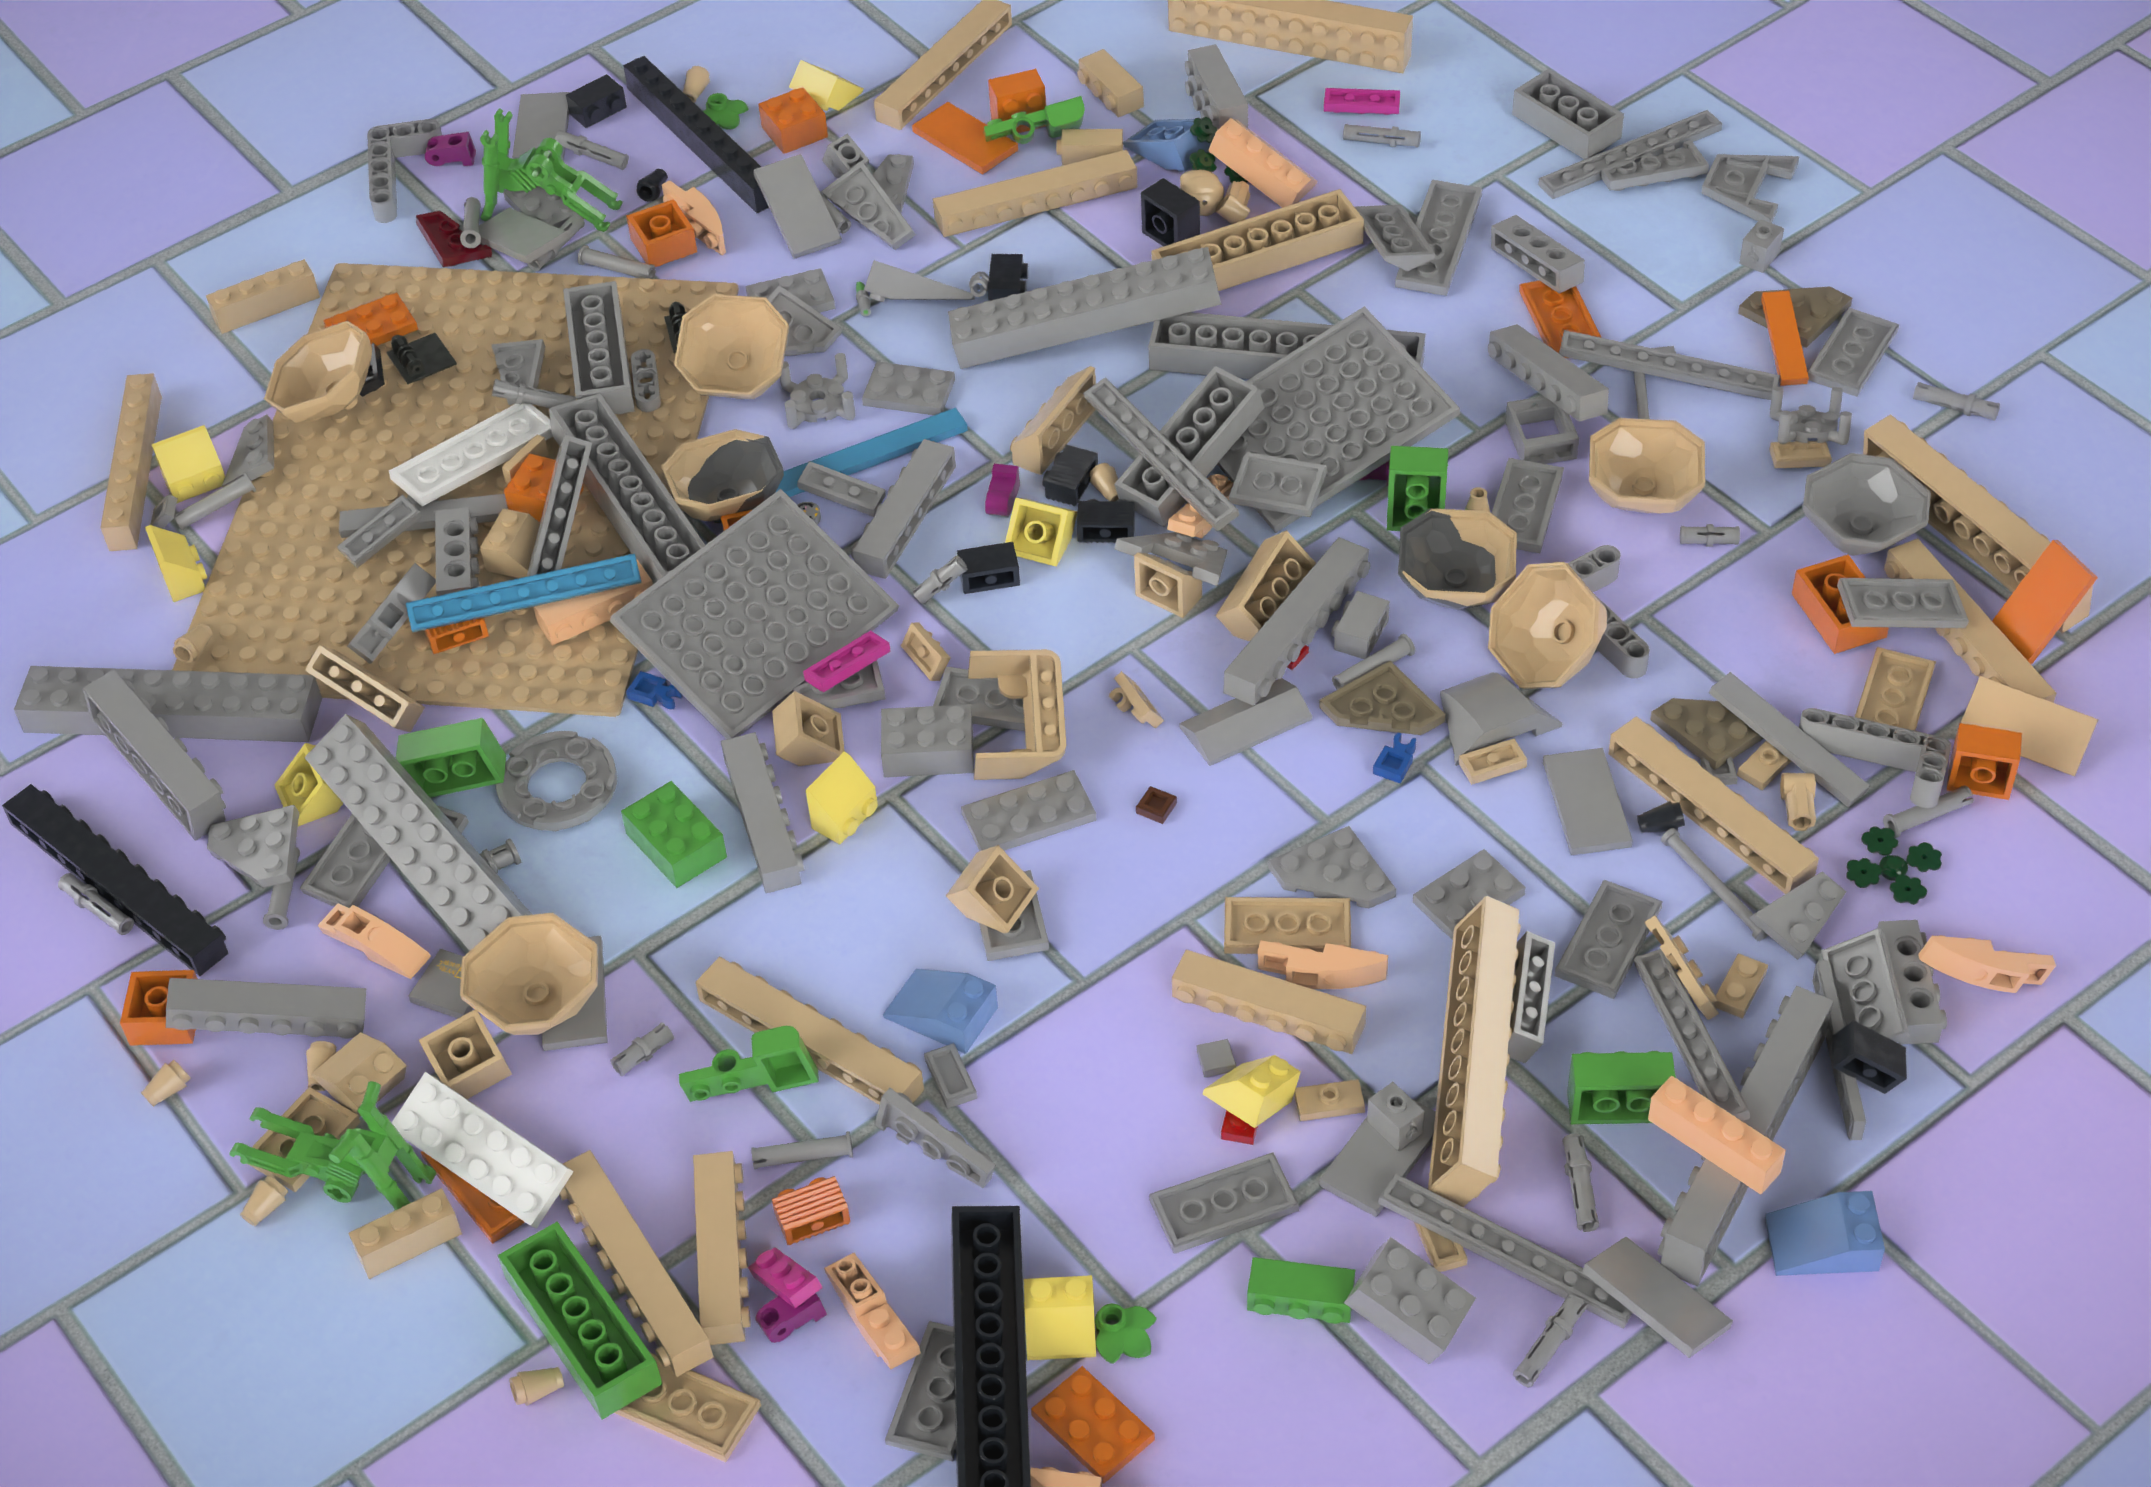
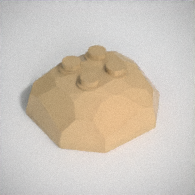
M712 294L682 316L674 366L696 393L700 395L755 399L773 385L782 374L789 324L766 297Z
M349 321L303 335L276 360L264 400L295 423L328 417L343 409H352L358 402L357 396L363 388L371 361L372 345L368 335Z
M1618 418L1590 436V485L1604 502L1614 508L1657 514L1680 511L1705 487V442L1677 421Z
M1567 563L1528 564L1491 607L1488 649L1519 688L1561 687L1589 664L1607 627L1606 607Z
M554 913L508 917L462 957L461 999L502 1030L513 1035H539L573 1017L579 1012L598 986L597 944Z

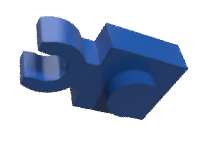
M642 671L639 672L626 691L627 698L651 707H654L658 701L667 709H675V702L671 697L680 699L683 697L673 685L667 686L666 679Z
M1398 732L1393 738V748L1385 745L1373 765V774L1401 784L1413 763L1412 754L1416 750V738H1412L1408 744H1402V733Z

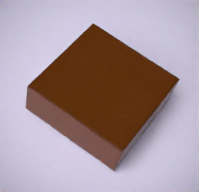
M1150 786L1137 804L1136 814L1163 824L1176 806L1177 796Z

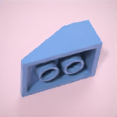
M1167 119L1153 121L1125 140L1123 145L1125 148L1166 170L1183 172L1192 168V163L1189 159L1190 155L1194 152L1197 153L1199 149L1209 153L1208 150L1211 143L1206 141L1199 142L1197 136L1190 132L1194 119Z
M915 969L883 1016L885 1019L946 1046L954 1043L958 1051L966 1054L998 1009L996 985L969 973Z
M1873 1191L1837 1192L1765 1214L1776 1276L1877 1272L1880 1270L1885 1247Z

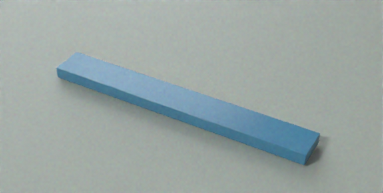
M953 408L812 460L811 462L845 475H851L913 452L914 449H918L924 439L940 442L968 431V425L957 408ZM808 462L785 470L776 492L781 489L789 497L805 492L798 488V480Z
M635 554L407 602L406 608L412 632H418L641 583L636 556Z

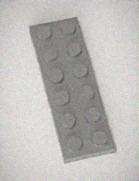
M1438 180L1431 181L1415 225L1435 252V259L1410 271L1399 268L1395 279V287L1447 296L1482 197V188Z

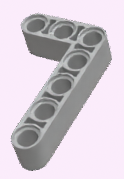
M425 119L380 125L368 131L369 198L377 222L388 223L397 217L395 158L425 154L428 140L442 135L440 124L437 120Z
M1603 545L1567 564L1589 589L1595 592L1617 579L1621 555L1616 547ZM1601 601L1606 607L1607 627L1596 649L1626 677L1640 678L1644 676L1647 671L1649 646Z
M1815 708L1803 710L1799 728L1828 752L1916 772L1910 800L1922 808L1937 806L1951 751L1949 740L1936 735Z

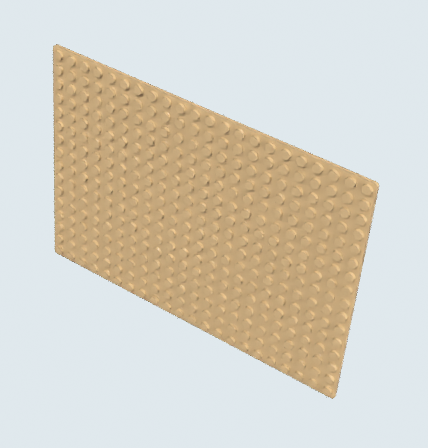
M336 264L307 334L324 329L323 320L397 292L415 319L418 327L417 331L404 335L407 342L410 343L436 333L457 365L407 384L387 355V352L392 350L391 340L377 346L381 353L385 385L363 397L359 394L357 396L358 402L352 409H343L328 417L296 423L278 410L276 411L272 420L274 429V469L251 481L256 492L252 490L242 496L188 629L189 632L199 624H205L212 630V637L197 661L183 663L176 659L172 670L311 675L305 671V668L318 646L321 645L340 652L419 704L609 717L619 716L638 649L610 621L552 646L537 623L533 606L484 617L489 637L433 654L424 630L412 632L408 617L374 661L369 664L347 646L414 563L436 579L435 528L403 531L370 559L356 568L337 547L348 538H341L339 533L340 511L389 506L401 495L407 498L408 494L390 479L389 470L514 405H509L506 398L492 396L495 379L501 380L492 344L543 339L546 348L537 389L576 396L563 289L612 281L617 283L635 408L634 412L615 415L672 496L661 466L682 443L697 440L709 396L696 393L675 368L676 353H673L664 316H669V307L673 302H679L684 306L685 312H689L712 294L738 295V284L674 279L372 264ZM641 349L651 350L655 354L661 405L658 409L651 412H644L638 409L634 393L631 356L634 352ZM642 362V368L647 367L646 362ZM644 378L641 379L639 382L646 383L650 382L652 379ZM650 393L645 394L646 399H650ZM532 404L550 419L549 408ZM554 437L546 440L549 458L556 460L560 446ZM505 463L439 497L438 501L504 494L506 483L502 466ZM584 482V490L578 499L561 569L631 554ZM495 521L478 523L479 534H474V537L478 539L479 554L474 555L478 558L480 574H475V578L478 577L480 587L519 579L485 570L480 546ZM436 583L423 599L437 596ZM316 678L322 698L349 699Z

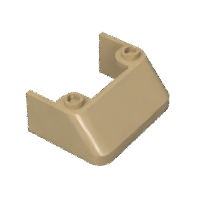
M1047 649L970 651L968 679L998 678V687L1002 695L1010 699H1023L1026 749H1015L1010 752L976 753L974 780L1022 779L1060 760L1066 750V731L1061 661L1059 656Z

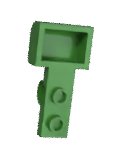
M1082 96L1045 106V109L1030 114L1019 112L1011 116L1012 119L991 120L987 123L988 126H984L983 133L986 142L1012 135L1017 143L1026 144L1032 140L1035 128L1043 125L1046 126L1048 135L1051 138L1062 136V129H1080L1085 111ZM1019 125H1026L1029 127L1030 132L1026 135H1020L1016 128Z
M781 1026L759 1031L752 1035V1057L741 1059L735 1050H722L713 1058L712 1066L680 1073L679 1084L690 1102L706 1100L709 1097L726 1093H736L743 1089L768 1084L773 1093L819 1082L818 1068L798 1031L792 1026Z

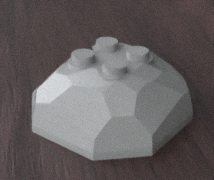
M1850 453L1807 475L1803 511L1805 516L1836 548L1855 556L1884 550L1926 527L1929 519L1931 491L1892 458Z

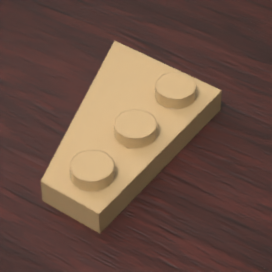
M1656 916L1645 921L1650 932L1662 944L1660 948L1672 966L1676 970L1678 969L1676 973L1698 1009L1707 1020L1718 1015L1719 1012L1713 1004L1718 999L1708 984L1704 986L1701 984L1698 978L1702 977L1703 974L1693 959L1688 962L1684 954L1689 952L1680 936L1678 935L1673 938Z

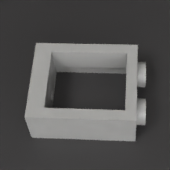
M1544 396L1507 402L1505 423L1520 460L1548 464L1577 459L1579 437L1568 413ZM1554 419L1559 434L1526 439L1520 425Z

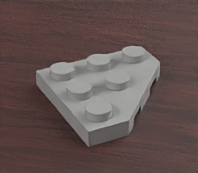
M780 285L767 298L789 324L785 356L825 352L842 333L840 326Z
M290 805L210 825L207 849L212 856L227 862L231 868L244 876L247 875L262 888L292 881L299 811L295 805Z
M1350 826L1268 861L1269 870L1284 890L1296 892L1297 889L1314 892V896L1319 898H1350V901L1357 902V906L1368 909L1396 897V888Z

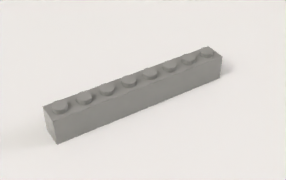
M1338 537L1224 671L1223 693L1253 706L1256 705L1262 696L1266 697L1272 684L1276 679L1283 677L1286 667L1291 661L1295 662L1301 649L1312 642L1316 631L1326 625L1329 616L1333 611H1337L1340 608L1346 595L1352 594L1356 583L1361 578L1367 576L1370 569V562H1368L1369 549Z

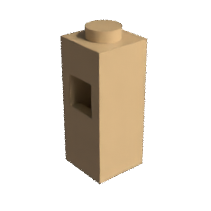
M1062 129L1061 139L1057 140L1056 143L1057 155H1061L1062 165H1067L1123 151V129Z

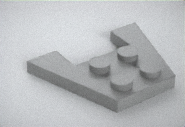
M1717 154L1702 185L1701 193L1756 221L1762 219L1772 223L1777 213L1778 204L1755 199L1766 174L1791 180L1798 166L1799 156Z
M1177 532L1117 538L1114 548L1132 556L1137 552L1153 553L1192 567L1193 578L1218 586L1227 550L1218 547L1219 544L1215 541H1201Z

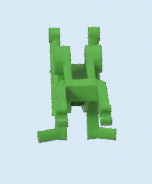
M499 108L494 115L495 134L490 138L489 132L485 130L480 138L481 143L484 145L482 165L484 166L483 190L485 193V205L481 219L485 222L491 219L497 204V192L503 193L506 189L514 192L524 190L528 193L533 188L535 189L539 186L545 189L549 195L555 194L561 197L564 205L592 223L597 230L607 231L610 222H603L606 215L578 197L576 193L581 186L613 210L620 209L623 203L621 200L616 201L618 193L610 190L584 170L576 171L565 164L561 159L563 147L557 140L552 138L543 139L537 149L534 147L520 155L519 158H509V122L513 115L512 112L508 111L506 116L502 114L503 110Z
M373 1081L368 1082L363 1102L357 1110L371 1131L359 1128L347 1129L345 1134L338 1140L329 1133H325L324 1136L315 1135L310 1125L273 1114L264 1108L256 1107L249 1119L251 1121H261L260 1127L295 1138L296 1141L286 1158L249 1147L243 1143H235L229 1153L232 1157H235V1155L240 1156L242 1164H250L289 1178L300 1174L319 1178L326 1182L323 1187L324 1192L330 1198L342 1203L351 1201L359 1186L358 1182L361 1176L366 1173L375 1184L376 1189L385 1196L395 1210L411 1203L397 1186V1182L388 1174L390 1171L389 1166L395 1155L412 1175L415 1182L420 1184L424 1179L426 1183L431 1184L436 1176V1171L422 1163L413 1151V1147L405 1141L385 1114H381L376 1108L381 1085Z

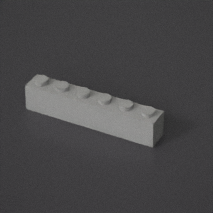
M1516 324L1490 332L1489 356L1580 422L1608 414L1609 388L1524 328Z
M565 435L558 450L527 577L562 568L592 442Z
M924 439L918 449H914L908 465L901 469L899 479L895 485L889 488L887 498L883 504L878 505L871 523L868 522L866 524L862 537L852 547V558L867 574L884 579L888 577L956 468L954 447Z
M756 732L722 740L721 746L725 765L765 893L800 885L799 872L804 871L801 854H794L793 849L797 848L793 830L787 831L786 826H790L786 808L780 809L779 804L783 803L779 786L773 787L772 782L776 781L773 767L771 764L766 765L765 763L766 760H769L765 743L759 744Z
M169 978L166 1028L178 1030L200 1029L212 1032L239 1031L247 1034L258 1032L274 1033L277 1035H308L311 1037L336 1036L350 1039L360 1032L363 1033L366 988Z

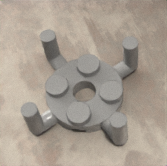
M838 353L835 355L837 375L833 379L822 378L820 374H811L805 381L799 384L791 381L788 362H783L780 383L783 390L790 392V400L784 403L787 425L790 429L797 428L803 421L817 422L819 418L826 417V421L836 416L847 420L855 418L853 394L849 391L844 392L842 386L848 379L845 354Z
M1779 386L1773 387L1770 417L1779 421L1778 442L1786 444L1794 440L1808 443V438H1817V443L1832 441L1840 445H1846L1849 441L1852 413L1847 411L1840 413L1843 389L1839 387L1832 388L1829 411L1823 413L1816 411V408L1811 405L1799 406L1797 411H1782L1783 388ZM1840 417L1839 430L1837 431L1838 418Z

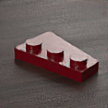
M442 211L416 215V225L442 267L455 266L492 257V248L486 244L483 246L479 244L475 248H467L462 245L460 236L463 231L460 229V225Z

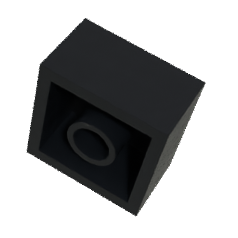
M1164 178L1141 192L1143 234L1163 247L1200 235V201Z

